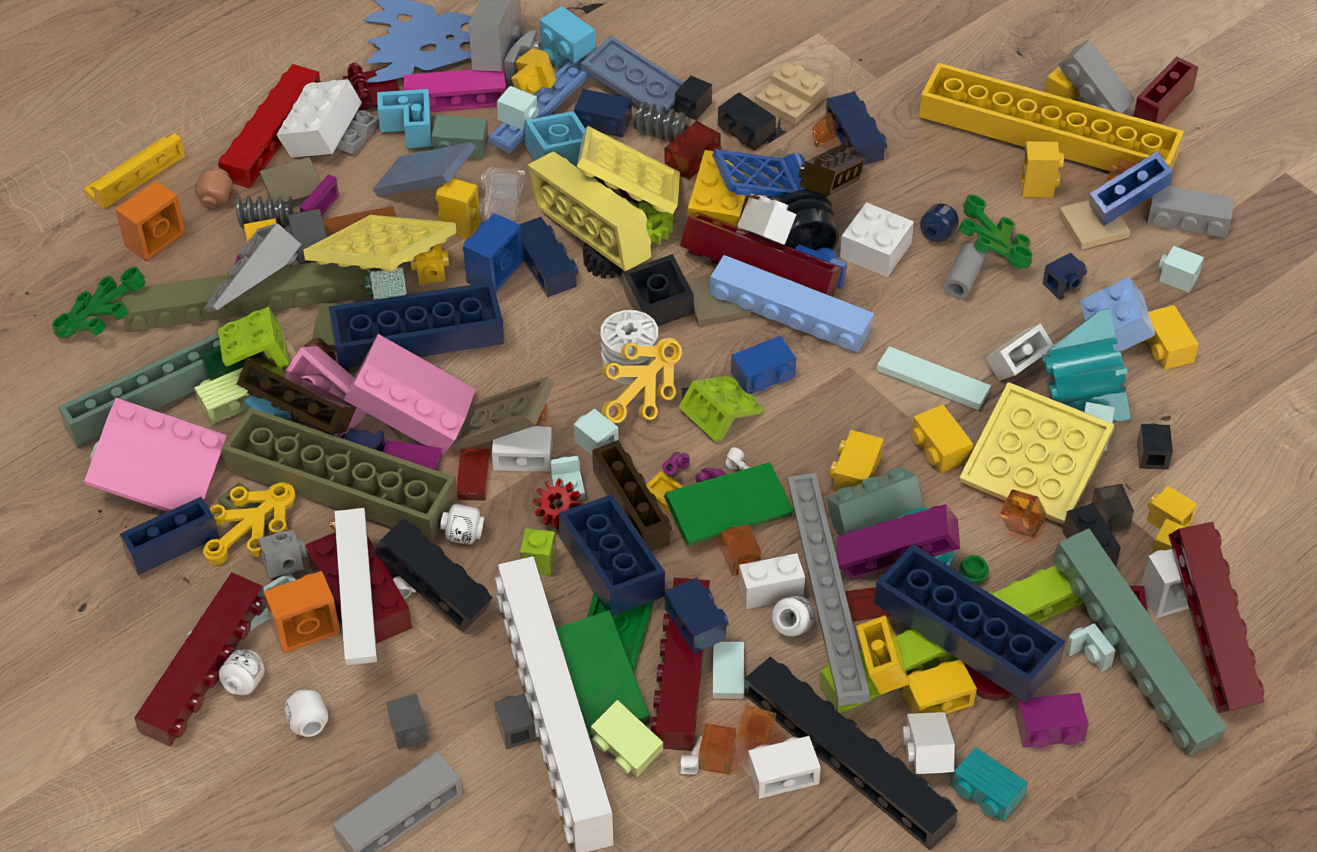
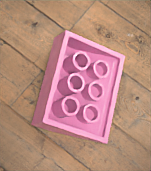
M378 334L343 400L425 446L442 448V455H444L455 441L466 419L476 389Z
M116 398L103 428L84 484L166 512L201 496L204 500L222 454V447L225 444L227 435Z

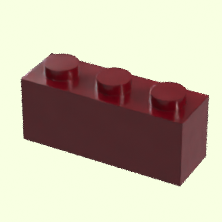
M1176 56L1137 97L1133 117L1161 124L1194 89L1198 66Z

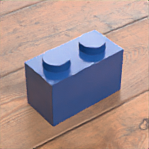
M778 336L732 354L731 374L746 393L752 394L795 377L797 358L783 338Z

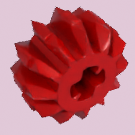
M560 478L557 479L555 487H553L549 480L546 481L545 485L548 488L546 491L542 488L536 490L542 498L533 499V504L539 506L534 511L537 517L543 516L541 522L545 526L552 521L554 529L559 528L560 512L583 505L581 502L576 501L581 497V493L578 490L573 491V483L568 482L564 486L563 480ZM561 498L563 506L561 508L556 506L555 509L552 504L555 499L560 501Z

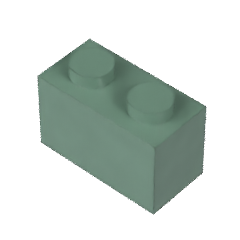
M436 115L431 136L433 149L470 142L474 150L469 158L484 159L489 138L487 119Z

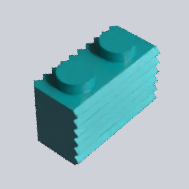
M974 747L973 751L954 770L951 785L959 796L964 799H972L974 803H978L986 815L997 817L1000 821H1004L1026 796L1028 782L979 748Z

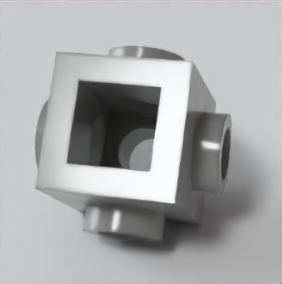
M294 530L280 531L274 535L258 538L262 562L269 578L304 570L302 558L307 557L306 548L303 540H297Z

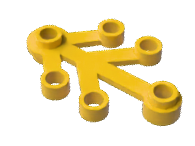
M663 338L658 341L656 346H638L636 343H626L622 346L621 355L626 360H635L639 356L655 357L647 366H620L617 363H607L604 365L602 373L606 379L616 380L619 377L636 378L616 400H609L603 405V416L612 423L622 422L627 415V404L644 387L643 404L638 410L639 416L644 420L656 418L658 414V409L655 405L656 373L661 368L662 384L657 388V395L662 400H671L675 397L674 364L681 358L682 348L678 341L673 338ZM630 346L634 350L632 356H629L627 352ZM666 347L670 350V354L667 357L664 354ZM611 366L615 368V374L613 376L609 374V369ZM666 386L669 388L668 396H665L663 392ZM611 406L615 409L612 417L609 415V408ZM648 406L651 408L649 416L645 414V409Z
M279 482L272 485L268 490L247 492L244 487L238 486L230 492L231 501L235 506L240 507L247 503H263L257 508L225 510L222 505L212 506L210 511L213 516L217 513H222L220 516L214 517L216 525H221L224 522H241L221 539H212L206 543L203 553L207 563L212 566L224 564L229 558L228 548L251 528L252 537L247 542L249 554L254 557L261 556L260 547L253 549V546L259 545L258 538L264 537L265 517L274 510V519L269 523L271 535L280 531H288L286 509L293 505L296 497L293 486ZM238 495H243L241 498H235ZM277 526H283L279 530H274Z

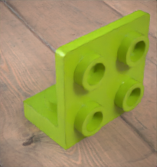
M269 307L254 311L250 315L234 322H229L218 329L222 359L225 366L232 365L262 351L265 352L269 360L274 359L277 366L282 368L289 365L283 329Z
M730 376L693 380L679 405V408L715 442L724 439L735 418L759 415L764 410L757 403L756 398L746 393L738 386V382Z

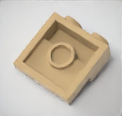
M786 62L771 75V83L756 95L755 103L796 125L826 98L827 83H825L820 75L815 74L812 76L806 73L801 65H791Z

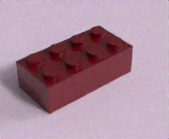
M336 532L305 544L312 572L322 571L334 598L337 617L342 624ZM367 535L375 642L377 644L412 629L406 601L383 561L374 554L376 549Z

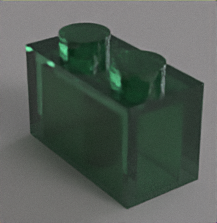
M398 265L396 270L387 272L382 271L381 268L367 269L368 276H363L365 291L367 294H371L374 300L407 295L404 272L401 265Z

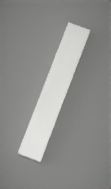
M365 509L334 511L345 663L347 666L377 662Z

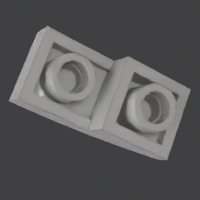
M531 30L522 36L508 52L504 60L506 80H511V77L519 72L515 64L517 59L532 48L541 50V42L537 41V30Z
M358 110L336 149L354 154L371 137L379 125V117L371 115L368 111Z

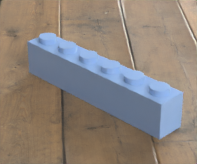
M724 255L710 276L709 295L719 300L738 304L742 309H751L754 313L788 325L793 329L811 334L819 339L834 343L844 349L859 353L871 331L873 312Z

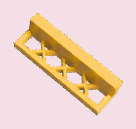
M176 133L169 137H162L83 188L84 194L102 209L107 208L184 158L185 152L181 137Z

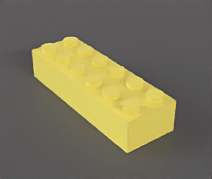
M554 151L528 164L536 206L539 210L624 271L652 257L650 249L651 239L646 228L647 217L641 209L636 208L625 198H621L614 193L612 189L599 183L596 178L584 175L580 168H577L566 158L561 157Z

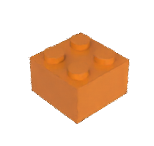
M156 180L115 209L125 247L145 261L186 232L177 195Z
M322 571L305 575L295 581L277 585L272 589L264 591L271 626L283 654L340 633L334 598Z

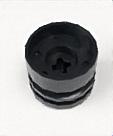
M802 189L788 194L780 201L788 205L787 211L796 214L785 246L796 249L798 245H802L815 251L823 247L835 249L839 241V232L828 196L808 189Z

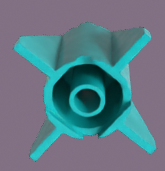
M1110 308L1099 310L1048 349L1047 354L1042 355V360L1047 375L1051 374L1052 381L1047 382V386L1052 400L1080 411L1085 410L1086 402L1115 407L1113 419L1124 421L1131 419L1126 395L1127 390L1120 383L1126 382L1125 374H1128L1127 368L1123 365L1121 352L1116 351L1115 346H1113V344H1118L1115 337Z

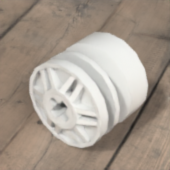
M623 310L606 318L600 332L602 369L607 363H617L620 366H647L655 357L639 356L635 360H626L621 355V348L626 343H636L638 346H656L659 339L658 326L655 320L646 313L637 310ZM631 346L628 348V355L632 356L634 353ZM611 366L609 369V374L611 376L615 374V368L613 366ZM619 377L613 381L621 384H630L636 377Z

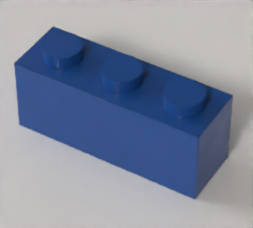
M1157 151L1091 192L1089 206L1105 226L1171 185L1173 171Z

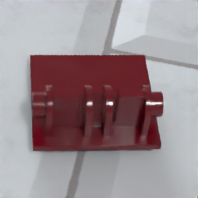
M351 63L347 69L348 75L342 76L343 80H349L362 102L358 110L378 106L377 92L399 91L396 79L373 83L367 82L368 79L377 76L376 71L384 68L363 72L361 65Z

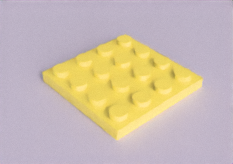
M587 126L582 137L577 167L580 168V171L588 177L593 178L596 176L604 180V183L610 188H620L628 192V195L637 201L645 200L651 203L652 207L661 213H666L667 211L673 214L678 206L680 172Z
M369 215L303 251L305 260L317 261V264L320 265L337 263L340 267L351 265L359 266L360 269L375 267L387 272L396 270L398 265L403 262L414 260V256L419 253L430 251V247L446 242L447 238L457 233L454 222Z
M1008 382L959 477L960 482L1064 525L1067 511L1076 508L1114 431L1115 424Z

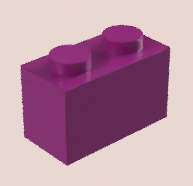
M1080 693L1033 697L1026 703L1018 699L1015 717L1023 748H1044L1048 745L1063 743L1074 745L1085 741L1089 724Z

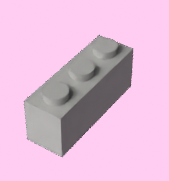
M1090 39L1074 47L1058 64L1089 105L1123 113L1135 100Z
M1167 186L1152 196L1147 224L1227 238L1232 218L1234 197Z

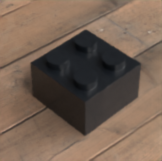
M673 254L627 271H622L624 292L633 310L646 313L655 320L657 326L694 314L693 292Z

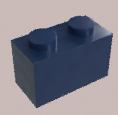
M583 89L574 107V113L585 129L589 126L604 134L623 137L632 118V99Z
M698 578L665 591V611L693 654L726 640V627L729 625L727 615L723 609L718 610L714 604L710 589L707 586L703 587Z

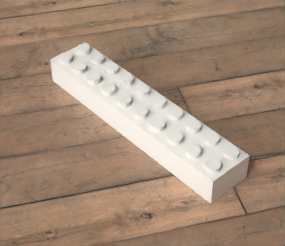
M534 557L498 564L499 577L494 578L498 594L496 595L499 612L504 614V629L506 636L511 638L510 648L513 660L518 662L519 681L521 686H525V698L534 717L536 737H540V752L543 763L548 765L549 771H547L551 790L555 789L557 798H555L558 815L559 817L563 816L565 823L563 830L567 844L573 843L575 852H589L613 846L612 810Z

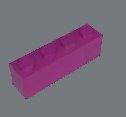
M946 504L933 506L930 509L914 514H906L901 518L880 522L874 526L853 530L836 537L838 565L850 581L889 570L912 544L933 557L960 549L958 519Z

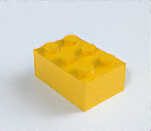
M705 150L688 205V216L699 212L737 227L749 196L736 195L734 192L728 191L712 156L714 151ZM725 160L727 163H729L730 165H732L733 167H735L734 164H732V163L729 162L728 160ZM747 163L748 165H750L751 167H753L754 169H756L755 166H753V165L750 164V163ZM740 168L738 169L739 171H741L743 174H745V175L748 176L749 178L751 177L750 175H748L747 173H745V172H744L743 170H741ZM733 177L734 182L742 183L738 179Z

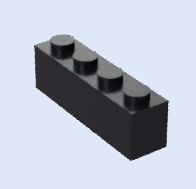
M404 518L378 543L374 554L462 632L469 628L489 606L493 597L489 594L486 587L476 583L467 575L461 565L451 561L438 545L432 544L422 535L417 526L410 524Z

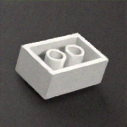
M348 79L309 83L303 88L301 95L284 120L277 136L291 158L333 154L362 102Z

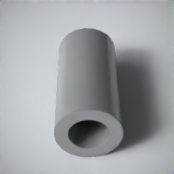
M966 243L961 247L943 284L944 291L952 298L965 299L969 295L986 259V253L978 251L974 247V243Z

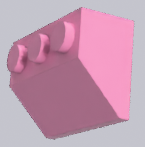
M318 346L301 347L286 369L344 399L354 380L351 374ZM356 408L347 432L349 428H354L359 424L367 413ZM308 423L311 427L318 430V426ZM347 432L335 433L333 436L341 438Z

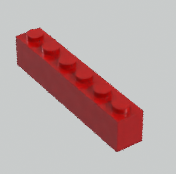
M292 64L282 74L280 81L270 90L268 97L258 106L256 113L250 121L245 123L244 129L238 137L233 139L231 146L225 154H222L219 158L218 167L229 174L233 184L250 189L259 177L260 171L264 170L281 147L282 143L277 133L301 95L303 88L312 82L321 83L319 71Z

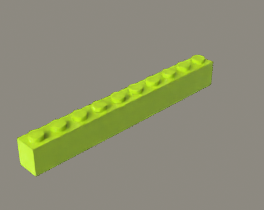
M1056 566L1046 570L1040 569L1028 578L1021 581H1013L999 591L989 592L1038 624L1084 603L1080 596L1078 597L1074 594L1069 580ZM911 627L905 630L903 634L896 636L907 676L914 671H925L935 668L943 662L960 660ZM859 650L870 693V700L880 696V693L869 675L863 650ZM829 664L820 671L819 688L840 714L863 704L856 703L838 706Z

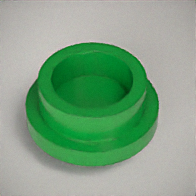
M970 555L960 563L959 574L978 584L987 579L989 567L982 557Z

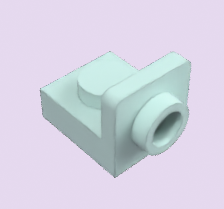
M561 457L551 460L550 469L553 487H555L558 478L563 480L564 486L571 482L574 485L573 491L578 490L581 493V497L576 501L585 500L579 457ZM560 498V501H558V500L556 499L557 505H558V504H563L562 501H561V498Z
M1095 623L1086 628H1077L1070 634L1066 648L1069 656L1084 650L1088 660L1091 663H1095L1101 672L1112 667L1116 650Z

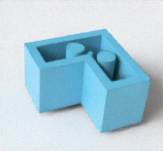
M563 6L540 19L541 50L548 53L552 65L557 69L563 67L569 60L575 63L596 49V30Z
M428 89L377 92L380 131H405L407 148L432 147L431 109Z

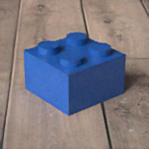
M493 213L487 221L481 223L479 229L472 237L466 239L463 244L464 269L468 284L493 282L495 292H497L523 263L520 224Z

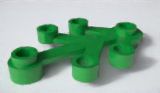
M968 195L963 204V212L970 218H977L984 227L970 219H963L959 226L960 232L967 236H973L974 233L981 235L978 236L974 243V247L978 251L988 253L989 250H992L1007 257L1009 264L1017 269L1029 268L1033 256L1032 252L1027 248L1030 244V239L1018 233L1011 243L1009 240L1011 232L1015 227L1014 221L1010 218L1002 217L996 226L983 212L987 206L986 202L977 195Z
M130 267L121 275L120 281L122 284L117 286L116 281L111 276H106L100 280L93 296L89 291L79 294L71 311L59 315L53 321L52 328L56 337L69 338L77 331L87 330L93 336L101 334L105 330L106 325L99 317L85 320L91 316L112 315L115 320L123 319L129 312L124 303H109L128 290L136 292L142 289L146 283L144 274L138 267Z

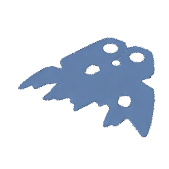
M374 0L384 11L371 13L369 17L364 19L367 22L391 25L390 28L386 29L389 34L368 40L370 43H375L376 47L380 48V50L373 53V57L368 59L366 63L392 62V64L387 68L376 71L377 76L368 79L367 82H382L402 78L403 75L412 74L415 66L421 70L428 71L471 58V51H464L460 48L462 43L470 42L469 32L462 31L460 27L462 24L469 23L472 18L471 16L458 12H446L438 16L433 6L411 0ZM397 15H410L412 19L408 22L398 21ZM447 35H453L454 38L451 39V40H448V39H446V36H447ZM427 44L436 45V50L422 51L420 48Z

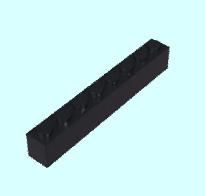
M769 657L744 679V696L793 737L802 738L809 736L816 756L928 850H931L955 827L958 810L951 800L941 797L924 778L917 777L908 770L901 759L892 757L883 749L879 741L869 738L853 720L842 716L830 701L820 698L814 693V690L808 683L801 682L792 675L786 665L778 663L772 657Z

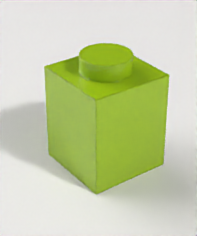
M526 528L520 549V559L534 557L539 575L551 576L556 556L555 532Z

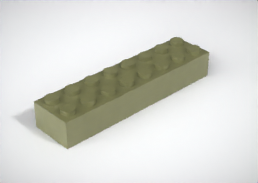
M251 407L222 447L226 469L231 472L269 485L279 482L290 484L297 495L340 510L364 508L366 519L392 528L404 518L410 524L417 526L422 535L429 541H433L440 529L443 512L449 513L451 506L458 500L456 477Z

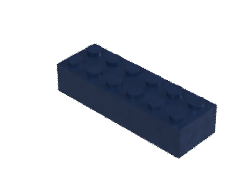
M493 282L329 306L331 330L338 364L344 369L362 365L378 334L418 357L504 344L503 319Z
M914 544L876 582L874 604L1025 703L1061 663L1065 640Z

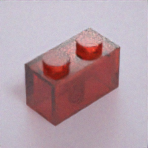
M696 120L664 148V164L679 171L680 176L689 181L695 174H698L705 150H721V133Z

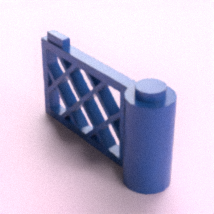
M715 149L712 154L728 191L734 192L736 195L749 196L750 194L784 198L792 192L805 189L799 187L801 181L799 170L801 165L806 162L799 153H792L784 158ZM725 160H728L729 162H731L732 164H734L735 167H733L732 165H730L729 163H727ZM747 163L752 164L753 166H755L756 168H758V170L754 169L753 167H751V166L748 165ZM769 166L777 167L779 173ZM740 168L741 170H743L745 173H747V174L750 175L751 177L749 178L748 176H746L745 174H743V173H742L741 171H739L738 169ZM761 172H764L766 175H768L769 177H771V178L773 179V181H772L771 179H769L768 177H766L765 175H763ZM733 177H735L742 183L734 182ZM754 179H756L765 186H761L760 184L755 182ZM776 182L780 183L781 185H783V186L786 187L787 189L782 188L781 186H779L778 184H776Z

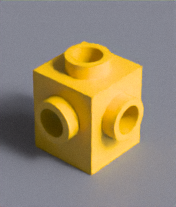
M441 244L430 247L431 250L428 252L419 253L414 256V260L410 261L412 271L417 270L419 285L446 281L444 266H449L447 250H442Z

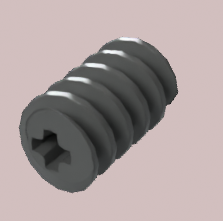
M643 101L635 115L634 129H637L638 133H647L648 136L652 137L656 135L658 139L665 138L668 142L675 141L676 144L682 145L688 136L691 119L688 118L685 121V114L683 112H680L678 117L675 118V110L673 109L666 115V107L663 106L659 112H656V104H652L648 110L647 102Z
M237 196L236 215L242 229H245L244 224L276 219V223L279 225L281 223L284 229L286 226H290L288 215L293 214L292 196H289L287 203H284L282 196L278 197L277 203L273 202L272 196H268L266 203H263L261 196L257 197L256 203L252 202L251 196H247L245 203H242L240 196Z

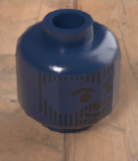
M943 203L934 204L930 207L920 221L922 233L933 242L946 241L959 225L957 212L951 206Z

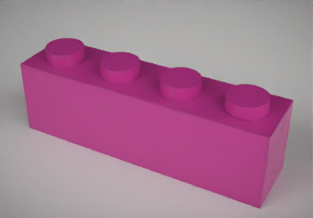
M504 68L502 72L460 70L403 75L404 91L428 89L431 112L497 107V100L506 91Z

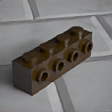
M840 144L807 160L801 165L799 170V178H801L799 187L830 196L860 180L866 155L855 152V148L852 146Z
M247 358L236 384L248 390L247 393L251 396L265 399L271 402V406L282 411H289L295 415L296 419L305 423H312L318 426V430L330 435L347 432L357 408L342 398L263 358Z
M619 440L592 450L594 474L606 494L614 496L651 552L669 545V532L672 531L671 522L667 515L663 514L655 495L651 494L647 488L644 477L641 473H638L631 456L625 452Z

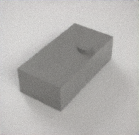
M480 0L468 24L472 70L502 72L504 60L516 40L520 39V31L522 29L520 0Z

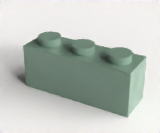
M904 467L892 468L885 475L866 478L862 481V484L841 488L836 491V494L826 497L833 528L842 535L853 530H860L880 522L889 521L914 508L924 507L917 475Z

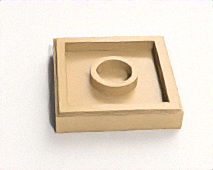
M1090 200L1063 206L1059 209L1061 219L1080 250L1126 239L1130 236V230L1121 216L1104 226L1089 206Z

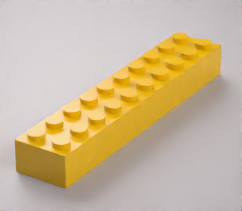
M937 63L921 94L919 117L1023 147H1026V141L1058 142L1059 153H1063L1065 159L1122 174L1157 151L1172 170L1179 155L1184 134L1183 130L942 63Z

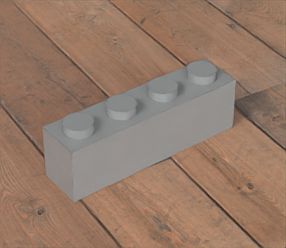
M438 752L430 758L422 759L414 769L403 776L394 778L389 786L380 792L369 795L361 805L351 812L347 811L340 815L337 821L332 824L336 841L346 852H380L462 795L460 777Z

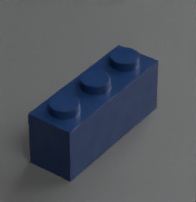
M855 91L827 98L825 117L840 143L854 147L855 152L865 154L864 165L884 160V150L887 148L886 137L883 133L879 132L874 117H870L864 101H860Z
M542 217L521 223L523 261L547 298L576 287V275L579 273L578 267L573 259L570 260L568 258L563 243H558L551 225H546Z
M202 496L120 533L126 556L137 575L198 548L212 539L219 538L214 516Z

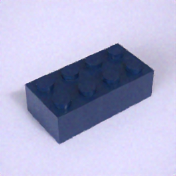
M612 494L559 513L560 539L606 610H610L611 616L665 596V571Z

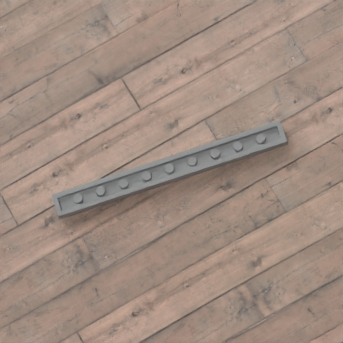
M812 473L787 477L838 706L870 702L867 680L817 475Z

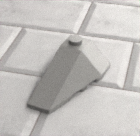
M278 223L257 229L238 254L241 260L229 268L227 272L230 276L229 280H224L217 287L204 310L211 312L220 309L285 265L289 266L297 258L298 253L296 251L301 246V243Z

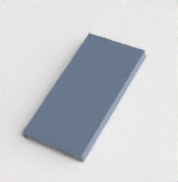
M609 36L581 62L580 69L618 94L631 98L632 103L640 107L643 101L647 102L648 110L652 104H656V112H659L662 106L666 107V115L675 107V92L684 83L613 36Z
M470 142L400 156L373 188V191L377 196H384L446 184L472 154L474 148Z

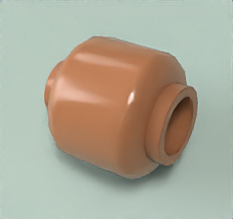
M210 168L200 174L195 188V195L205 207L216 208V206L225 205L229 199L233 182L226 171L220 168Z

